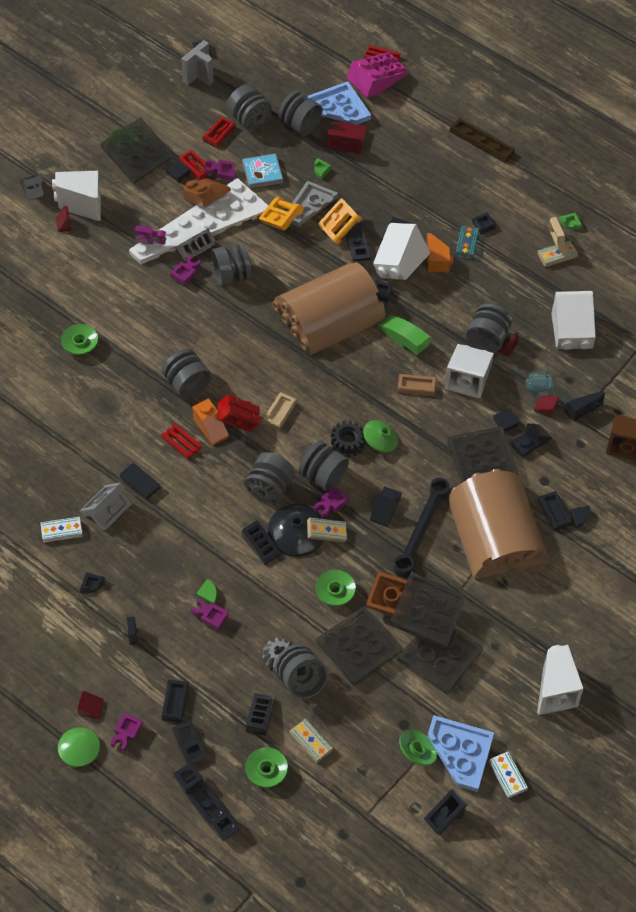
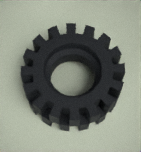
M350 420L348 424H346V421H342V425L337 423V426H334L333 431H331L333 450L341 452L343 455L347 454V457H351L352 453L354 456L357 455V452L361 453L365 446L363 427L361 425L358 427L357 422L352 424ZM351 435L355 437V441L347 443L342 441L341 437Z

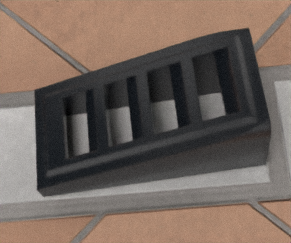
M207 228L175 248L183 262H186L189 256L192 255L194 257L214 246L216 241ZM197 238L203 248H200L199 244L196 241ZM190 242L193 244L196 252L193 251L191 245L189 244ZM183 246H186L187 250L190 253L189 256L185 252Z
M601 391L568 401L565 408L566 414L573 421L580 419L603 405L605 392Z
M258 520L242 529V538L264 565L281 555ZM265 543L267 544V545H265L264 547H262L261 549H259V547L262 546L263 544H265ZM269 549L272 550L270 553L264 556V552L268 551Z
M254 694L245 726L246 732L266 736L275 701L274 696ZM258 700L268 701L269 704L258 703ZM256 706L267 708V711L256 709ZM254 714H262L265 717L255 716ZM253 720L263 721V724L253 722Z

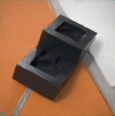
M192 720L172 728L187 764L190 762L195 764L208 758Z

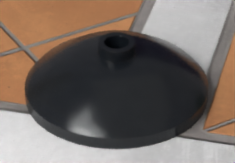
M291 504L280 508L272 515L268 523V535L281 553L300 557L309 555L320 548L324 540L308 539L307 520L309 518L323 519L318 511L315 512L314 508L307 505Z

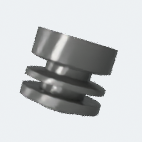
M246 84L240 86L231 94L227 102V110L246 130L251 131L261 127L268 120L272 112V105L253 85Z
M295 90L283 100L278 111V119L286 126L292 127L300 135L306 136L317 127L322 117L323 108L319 103L309 99L308 96L300 91Z
M242 242L237 243V249L235 245H230V254H228L225 247L212 249L213 266L220 286L232 284L233 275L236 276L239 282L243 280V276L245 280L251 279V261Z
M487 303L480 305L476 309L473 320L466 331L468 342L479 350H486L491 353L499 351L512 326V317L505 309L498 305Z
M188 348L174 353L167 359L162 368L164 377L173 385L174 390L183 399L199 395L207 388L212 379V373L201 362L197 354Z
M318 441L305 454L299 467V474L304 478L306 477L310 482L315 480L316 486L328 492L337 486L344 477L349 466V459L338 451L333 452V448L327 446L323 441Z
M261 453L255 461L253 469L249 472V476L245 479L244 486L257 499L266 503H278L282 499L286 487L293 479L295 470L283 457L274 453Z
M301 644L291 645L285 648L275 661L274 670L276 676L295 697L300 699L311 698L322 691L327 683L328 671L326 666L307 646Z

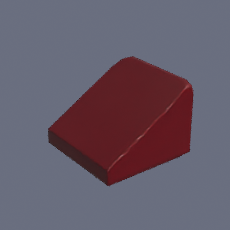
M64 206L56 217L58 232L70 231L71 229L67 206Z
M516 332L506 337L502 348L498 352L508 357L518 344L519 333Z
M541 395L534 411L552 417L558 404L559 396Z
M82 691L77 708L78 715L99 719L104 699Z

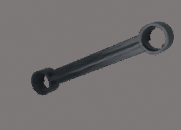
M435 478L431 481L430 497L403 554L397 556L394 560L393 570L399 577L405 578L412 574L414 556L440 500L445 499L449 494V482L444 478ZM441 485L445 489L436 492L433 487ZM400 562H406L409 564V566L407 568L399 569L397 567V564Z

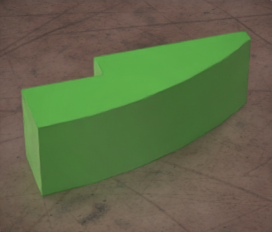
M390 315L377 325V328L401 348L407 347L415 355H418L430 344V336L399 317Z

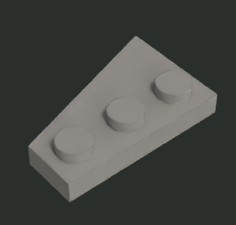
M307 181L292 202V204L302 205L303 212L301 215H297L291 224L297 227L301 226L336 200L338 193Z

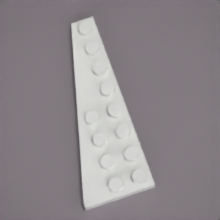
M237 178L227 185L231 188V191L207 207L203 208L196 205L159 229L166 231V244L162 245L154 242L153 245L138 243L129 249V254L139 264L159 258L165 252L176 251L175 247L207 228L212 236L224 232L231 226H240L246 220H255L257 216L262 215L268 205Z

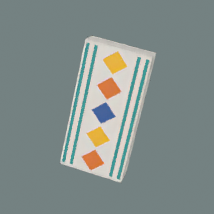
M80 517L41 522L43 543L83 537Z
M509 752L489 759V764L508 798L527 791L528 787Z

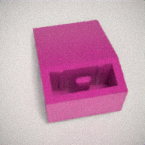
M387 52L352 61L347 79L368 98L379 95L409 74V71L392 54Z

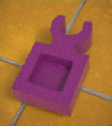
M206 160L205 166L209 167L205 168L204 173H216V178L233 181L235 175L234 162L218 160V163H215L212 160Z
M136 225V242L152 245L154 242L162 245L166 244V231H154L152 227Z
M189 256L186 264L180 262L170 272V277L185 286L196 275L195 270L200 268L201 260L192 263L194 261L193 256Z
M335 486L321 497V502L315 504L314 511L324 510L321 517L325 518L330 510L335 513L347 504L349 497Z
M197 599L196 604L201 608L195 609L192 607V615L202 616V623L219 631L228 618L229 612L213 603L207 607L204 601Z
M124 713L114 730L117 736L112 738L111 747L114 748L120 742L122 743L121 752H125L128 746V739L134 742L143 726V721Z

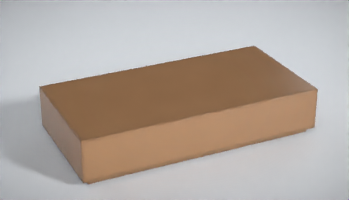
M399 374L397 393L435 396L436 377Z

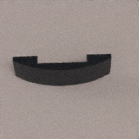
M354 210L362 217V220L359 223L357 222L347 233L351 259L353 262L371 260L364 231L362 210ZM351 215L347 218L345 224L352 218Z
M191 762L173 773L192 805L222 841H225L241 829L229 811L226 812L204 783L203 777Z

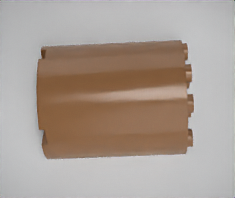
M350 262L275 297L272 302L275 311H279L285 324L292 326L291 332L293 336L298 337L302 348L307 350L310 355L385 320L383 302L379 301L376 295L379 291L369 273L357 262Z
M500 469L483 474L475 473L471 478L451 490L448 503L473 579L506 573L512 568L521 570L550 563L522 480L517 474L501 471Z

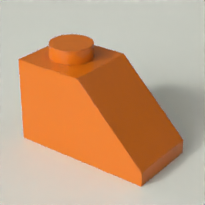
M427 233L426 245L430 251V254L427 256L428 272H449L450 265H453V254H450L449 246L431 233Z
M209 398L192 406L193 420L212 446L229 438L224 423L218 420L219 412Z

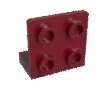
M334 121L332 129L328 130L327 148L361 153L367 127Z

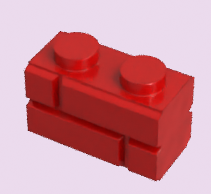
M227 395L219 401V421L248 432L253 431L260 425L259 406L252 404L250 401L238 399L235 395Z

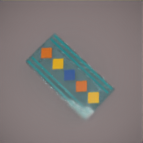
M461 225L455 256L473 259L479 228Z

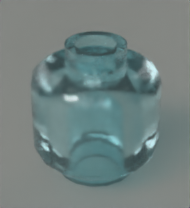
M547 371L531 372L529 379H526V390H530L533 396L548 395L554 388L553 376L549 375Z

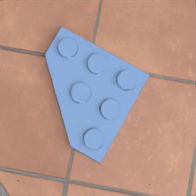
M348 81L308 96L309 99L322 105V117L350 124H360L371 120L370 112Z
M433 715L428 739L458 787L478 792L494 732Z

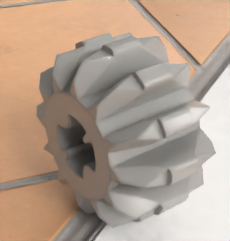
M276 637L275 643L269 641L267 643L268 647L263 648V661L266 662L267 668L273 667L275 672V661L278 655L285 648L294 644L292 642L287 643L286 638L279 641Z

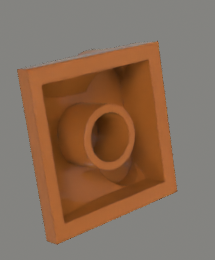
M209 178L202 179L199 182L191 180L184 186L183 197L185 201L205 208L231 191V188Z
M378 572L366 607L388 615L392 621L401 622L408 615L417 583Z

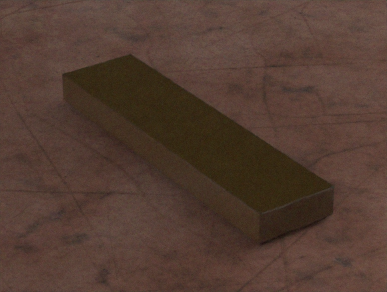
M461 118L450 127V133L503 163H506L515 154L514 148Z

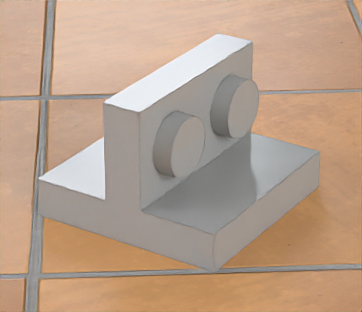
M203 40L181 58L183 83L189 85L196 78L208 86L213 83V61L209 56V43Z
M119 482L105 485L80 510V513L84 517L91 516L102 530H106L132 503L122 493L125 487Z

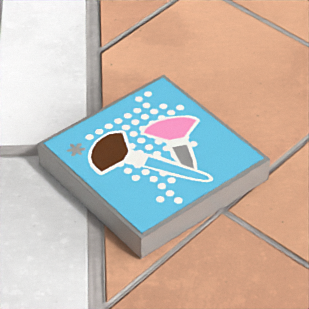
M276 154L242 159L249 189L283 183Z

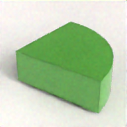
M317 158L315 160L314 172L322 180L331 170V165Z
M576 213L559 217V222L564 227L571 230H582L583 225Z
M207 579L196 594L201 600L209 604H215L217 597L216 588Z

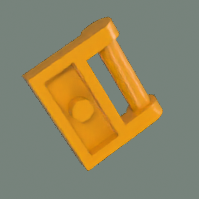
M275 197L259 217V220L263 224L285 231L294 218L302 214L303 206L297 203L286 202L280 197ZM278 208L288 209L289 212L284 211V210H281V209H278Z
M341 198L318 225L339 245L342 242L341 239L357 222L359 223L362 220V217ZM351 215L352 218L344 225V227L337 234H335L337 229Z

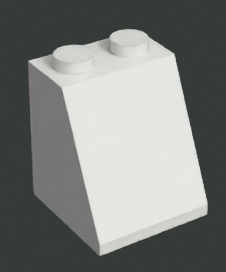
M98 171L55 172V179H52V188L56 190L54 191V201L58 202L59 209L62 210L64 206H67L68 211L101 221V190Z
M389 224L373 262L380 278L406 280L430 254L417 225Z
M592 291L556 292L552 309L556 349L593 348L595 322Z
M457 344L447 367L445 389L481 399L494 353Z
M555 645L548 649L543 667L537 710L538 715L575 708L579 705L583 686L568 645Z

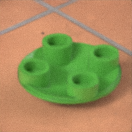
M83 727L70 729L59 740V756L71 768L88 765L99 756L100 742L97 735L90 729Z

